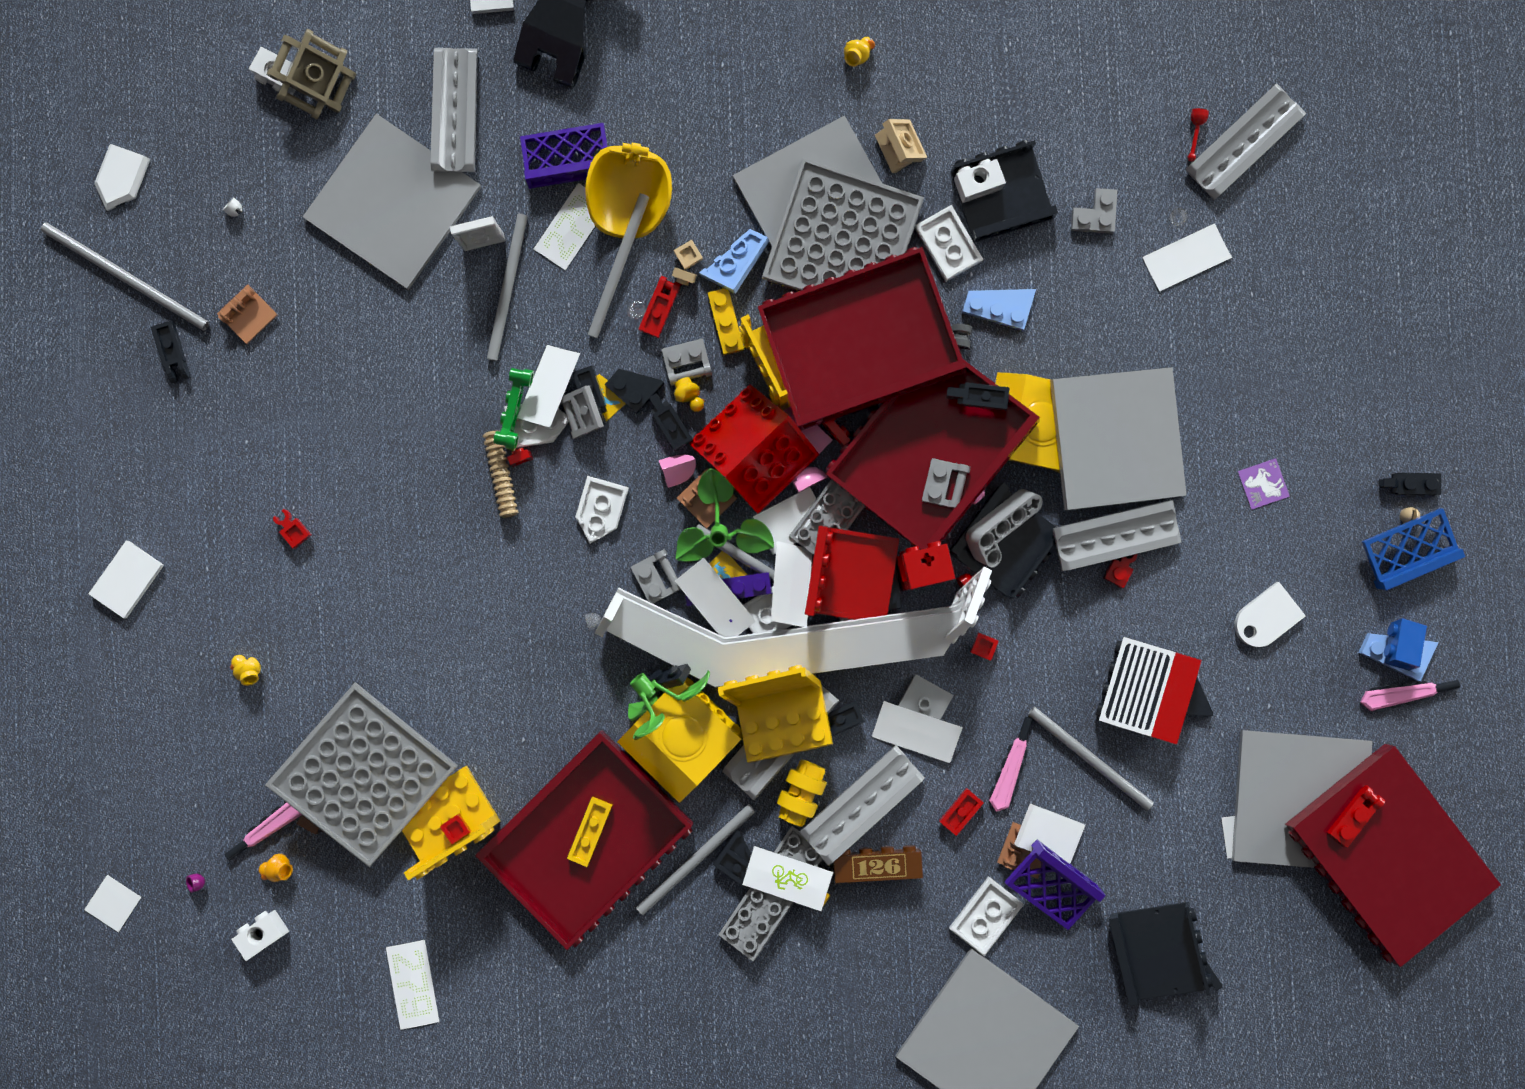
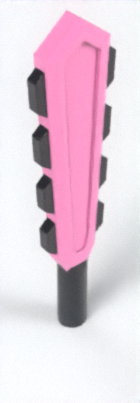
M1458 680L1438 684L1417 681L1416 685L1402 683L1401 687L1397 685H1388L1385 689L1373 687L1364 693L1360 703L1370 711L1381 712L1385 711L1387 707H1401L1402 703L1410 705L1414 704L1418 699L1421 701L1429 700L1431 696L1438 692L1459 689L1460 683Z
M1025 716L1018 738L1008 746V756L1003 758L1001 763L1003 768L997 773L995 778L996 785L992 786L989 792V801L996 812L1009 808V805L1013 803L1015 797L1013 791L1018 787L1019 783L1018 774L1022 772L1024 766L1022 760L1026 758L1028 753L1026 739L1033 722L1032 718Z
M284 801L282 807L277 806L271 811V816H265L259 821L258 826H252L244 840L225 853L226 859L230 861L248 847L262 845L266 842L267 837L272 838L279 834L280 829L285 830L291 826L292 821H298L302 814Z

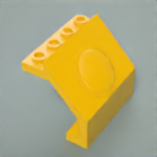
M997 372L995 384L1009 387V394L1040 417L1037 426L1008 461L1043 467L1060 473L1050 379L1028 374Z
M687 677L683 685L669 688L668 690L676 695H680L684 690L693 685L694 682ZM702 691L685 702L682 700L678 701L664 693L651 706L656 717L661 713L664 714L665 719L663 723L652 733L634 740L633 736L636 730L650 720L651 715L647 710L617 741L679 803L698 786L743 737L740 727Z

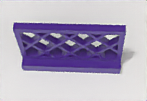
M604 123L520 136L527 185L531 189L586 180L590 164L593 160L591 155L597 148L602 150L608 147ZM601 130V136L596 142L588 137L591 132ZM577 134L581 137L576 145L567 141L571 135ZM551 138L560 140L554 149L546 144ZM585 140L593 145L588 153L579 148ZM535 141L539 146L532 152L527 149V142ZM564 144L572 148L567 156L558 152ZM543 147L551 152L546 160L538 156ZM577 151L584 158L580 162L575 163L570 159ZM555 155L563 159L558 166H553L549 163ZM534 158L542 163L538 169L530 170L529 168Z
M1037 839L1031 845L1033 847L1032 852L1005 880V883L1069 930L1095 900L1101 902L1106 895L1095 882ZM1035 858L1041 861V868L1030 869V864ZM1056 872V879L1045 881V873ZM1041 874V882L1030 883V875ZM1026 876V884L1016 885L1014 883L1018 877ZM1061 884H1071V891L1061 892ZM1056 885V893L1046 895V887ZM1041 887L1042 895L1032 897L1031 889ZM1084 894L1088 896L1083 903L1076 904V896ZM1072 897V904L1061 906V898ZM1057 899V907H1046V900ZM1072 910V915L1067 921L1063 920L1061 912Z

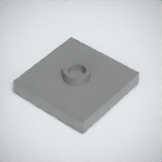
M915 674L898 706L940 720L954 695Z

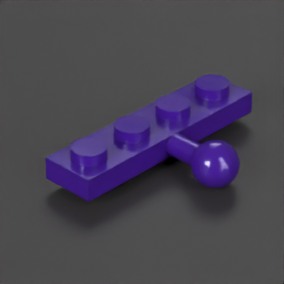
M770 572L722 579L737 599L773 593ZM685 594L687 606L694 605Z

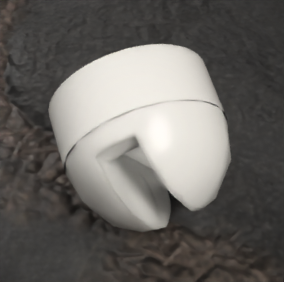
M233 197L223 208V211L232 217H236L239 214L235 210L237 209L242 212V205Z

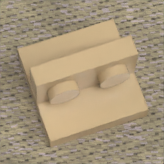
M888 119L882 123L884 129L875 134L892 173H897L912 162H922L927 158L910 120Z

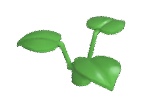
M708 469L699 480L698 496L705 504L715 502V525L711 528L710 535H704L701 529L695 527L683 530L677 541L676 560L696 561L706 558L712 553L714 546H724L727 539L730 540L737 533H739L736 537L737 546L746 553H758L767 549H773L774 540L768 527L757 519H746L742 522L741 529L728 533L727 528L719 523V502L728 501L733 495L734 487L716 469Z
M708 670L703 678L688 687L680 695L674 694L659 685L655 680L651 682L644 673L636 676L630 682V685L642 698V701L629 704L628 717L631 721H634L647 710L651 717L649 721L636 730L633 739L638 740L652 733L665 719L663 713L656 717L651 708L658 699L657 694H655V687L676 700L685 702L702 691L708 682L710 671Z

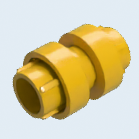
M803 759L799 761L797 769L790 768L786 781L791 786L789 791H781L777 804L781 806L779 818L802 827L807 817H814L818 805L813 802L815 794H823L827 782L822 780L825 768Z

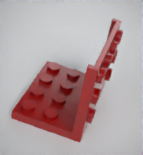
M751 384L743 389L689 443L695 451L726 478L757 514L820 455L791 417Z
M819 526L805 615L814 616L818 613L854 620L887 615L900 539Z

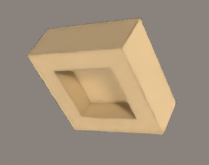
M692 240L673 250L684 270L703 260L702 255Z
M674 268L672 276L677 278L676 282L687 286L689 282L695 283L697 278L696 274L679 268Z

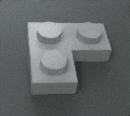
M1096 188L1094 190L1093 209L1073 208L1071 231L1113 234L1115 232L1117 190Z

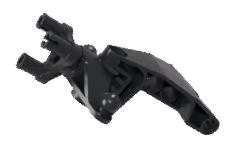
M538 0L522 23L513 63L534 72L540 63L542 54H547L557 59L553 81L573 89L578 81L586 57L583 43L586 0Z

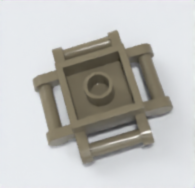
M308 28L304 32L301 42L290 36L283 35L281 40L282 46L272 68H269L266 74L270 78L282 83L276 99L284 100L304 110L316 120L319 118L324 105L332 111L340 113L341 103L351 80H354L356 76L354 71L343 66L347 50L342 47L339 49L321 39ZM309 42L335 55L336 59L308 45ZM292 47L297 52L285 76L280 71ZM340 73L343 75V78L332 101L329 99V96ZM289 87L317 101L315 107L289 94Z

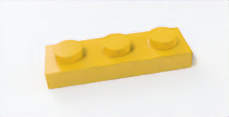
M723 288L708 292L723 355L743 351L744 346L740 338L741 335L729 290Z
M595 797L591 798L567 859L586 867L589 865L612 804Z

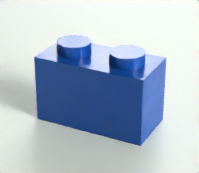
M1403 618L1392 622L1387 630L1389 638L1388 644L1384 649V663L1408 671L1419 668L1427 626Z

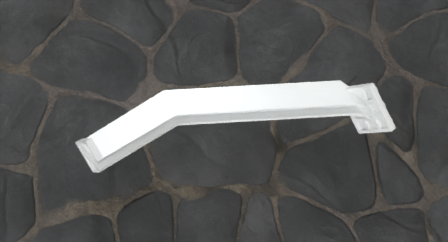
M983 567L956 592L953 603L949 607L726 638L618 588L595 634L603 637L604 633L608 631L673 666L688 664L691 668L689 674L699 679L703 678L709 670L710 676L707 683L714 687L724 686L725 682L736 680L737 683L746 681L745 678L758 675L759 677H764L770 671L779 670L780 673L789 671V667L801 665L802 668L805 667L811 673H820L944 656L951 643L954 644L960 635L963 636L969 627L973 628L978 620L977 611L985 601L983 594L991 584L989 577L992 570Z

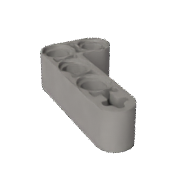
M1020 489L973 525L966 533V541L974 559L991 568L996 567L1002 558L997 543L1041 509L1043 503L1041 496L1026 489Z

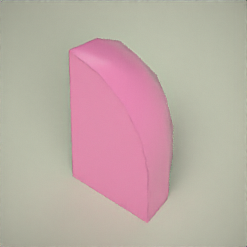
M676 455L659 460L667 487L681 484L693 475L696 468V459L693 456Z
M807 466L792 483L799 493L828 477L824 471L816 467Z

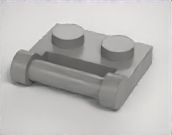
M703 338L662 349L671 386H674L679 379L685 377L693 379L704 375L706 377L712 376ZM700 362L703 363L701 368L675 374L673 370Z
M584 386L562 397L560 404L564 406L572 429L571 436L573 439L580 438L585 434L604 427L590 386Z
M932 458L922 502L954 509L961 501L966 476L970 473L971 467ZM956 471L958 475L952 500H947L945 498L951 473Z
M665 549L631 566L648 602L652 604L681 590L675 582L678 578L666 557L668 554ZM658 560L672 585L668 589H666L653 564Z

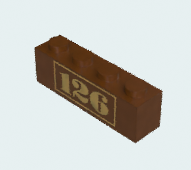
M915 845L903 846V849L894 850L892 846L881 847L879 851H872V848H859V852H851L850 849H847L833 862L835 883L923 878L921 850L916 848Z

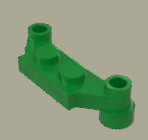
M511 368L509 381H513L512 388L506 394L505 403L508 405L506 412H502L500 424L503 426L500 432H495L494 444L505 446L509 450H516L519 434L513 432L524 392L523 387H531L534 377L533 370L524 369L523 371Z

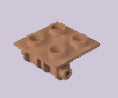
M248 284L217 313L218 318L226 323L246 344L278 315Z
M708 469L698 476L677 497L706 529L715 521V502L705 504L698 496V483L701 476ZM734 495L726 502H719V516L737 499Z
M1012 822L997 863L1011 870H1015L1031 853V851L1014 845L1021 825ZM1035 858L1030 864V869L1041 868V861ZM1034 874L1030 876L1038 879L1040 874Z

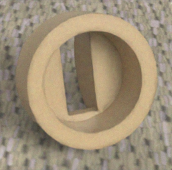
M1413 507L1404 508L1400 512V520L1403 523H1407L1412 519V512L1413 520L1420 517V512Z

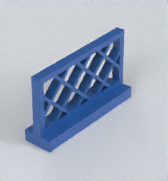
M1443 508L1362 541L1376 580H1373L1375 587L1382 590L1391 589L1465 557L1463 549L1457 546ZM1439 516L1441 521L1438 530L1429 526L1432 518ZM1414 525L1423 527L1418 538L1409 535ZM1427 530L1436 533L1432 544L1423 541ZM1395 533L1403 535L1399 546L1390 543ZM1441 535L1447 537L1450 546L1443 549L1437 547ZM1408 538L1417 541L1412 552L1403 549ZM1377 541L1383 543L1379 555L1373 553L1370 544ZM1421 544L1430 547L1427 556L1417 555ZM1388 546L1397 549L1393 560L1384 558ZM1402 552L1411 555L1408 563L1405 565L1397 563ZM1382 560L1391 563L1388 572L1381 575L1379 566Z

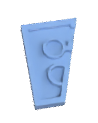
M749 229L731 245L730 250L723 256L719 255L714 259V263L710 267L704 268L699 274L701 277L736 294L769 243L768 237Z
M1036 289L968 291L962 313L1023 331Z
M1367 633L1358 653L1416 681H1421L1439 643L1424 641L1420 667L1408 671L1384 663V649L1388 644L1389 636Z

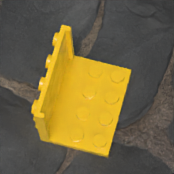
M749 314L740 318V338L746 349L749 348L769 388L771 401L782 410L791 407L788 392L785 390L764 325L752 331Z
M801 665L788 668L789 671L781 673L779 670L770 671L764 677H759L758 675L745 678L746 681L738 683L736 680L727 681L724 683V686L718 687L719 696L738 708L748 763L833 745L821 681L805 667L802 668Z
M467 766L450 775L402 830L420 860L404 872L408 880L413 877L418 880L425 876L435 867L437 868L447 862L448 859L446 857L453 852L455 856L468 849L466 844L472 840L475 844L491 834L495 830L493 826L500 822V819ZM460 813L471 829V832L454 844H451L440 826Z

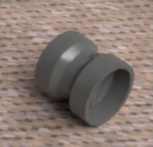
M952 324L951 328L959 349H970L971 342L969 336L972 334L973 327L966 324Z

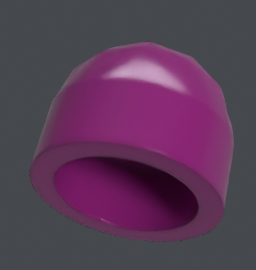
M198 873L188 875L186 877L188 890L193 893L202 889L205 885L204 877Z

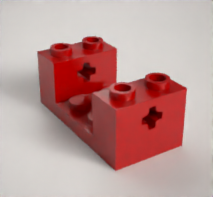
M941 541L928 543V548L919 550V546H915L899 552L900 556L896 558V565L902 591L955 579L947 544L941 545Z

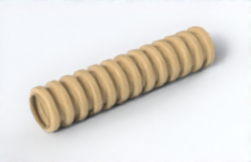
M496 431L486 432L483 438L486 440L484 445H487V448H485L488 452L487 458H490L488 464L491 465L489 469L493 473L491 477L494 478L492 481L495 484L494 491L497 492L495 494V497H498L496 502L499 504L498 510L501 511L499 516L502 518L515 516L519 511L515 508L517 507V504L514 503L516 497H513L514 490L511 489L513 484H510L512 478L509 477L510 471L507 470L509 465L506 464L508 460L504 456L506 451H503L505 446L494 444L493 440Z

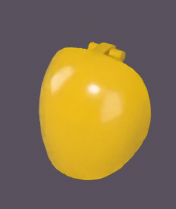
M633 142L631 144L623 143L622 146H610L600 150L590 164L586 179L585 194L590 219L603 233L623 238L641 193L650 198L635 238L644 237L654 231L664 218L671 201L672 179L666 162L660 156L649 152V148L642 147L641 144Z

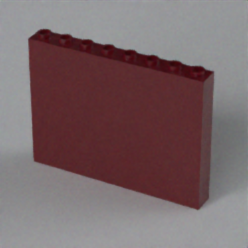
M923 247L910 248L899 256L890 255L884 259L885 261L868 263L863 269L857 271L849 270L838 278H827L821 284L807 285L802 291L796 293L788 292L782 298L777 300L769 299L764 301L762 305L757 306L785 390L788 392V399L797 426L801 431L966 373L964 361Z
M964 359L966 373L882 402L878 410L874 409L867 418L869 421L864 427L860 426L853 435L855 437L853 441L843 446L840 451V457L836 461L832 460L826 468V475L830 480L912 545L919 546V550L928 548V543L942 542L1040 421L1038 415L1010 394L1007 411L962 406L957 404V400L947 399L948 387L959 388V385L965 384V382L998 386ZM932 458L971 467L970 473L966 476L961 501L954 509L922 502ZM956 471L951 473L945 498L947 500H952L958 475Z
M601 730L475 856L555 939L568 950L571 946L575 948L584 939L582 935L587 930L592 932L599 925L598 919L602 915L607 917L615 909L613 904L618 899L622 902L630 894L628 889L633 884L638 886L646 878L644 873L649 868L653 871L662 862L659 858L664 853L669 855L677 847L675 843L680 838L684 840L693 831L691 829L693 822ZM592 797L612 804V808L589 865L586 867L567 859L590 800Z
M1382 745L1285 823L1289 829L1288 835L1303 847L1301 849L1302 853L1316 864L1314 868L1318 874L1329 881L1327 885L1336 895L1339 894L1344 908L1349 912L1352 911L1355 915L1354 921L1360 928L1368 932L1367 938L1370 942L1381 949L1382 952L1380 954L1387 963H1393L1399 967L1403 966L1501 886L1399 750L1393 745ZM1368 785L1375 795H1380L1385 799V803L1380 809L1376 810L1348 848L1343 847L1327 831L1363 786ZM1366 799L1362 804L1367 806L1370 801Z

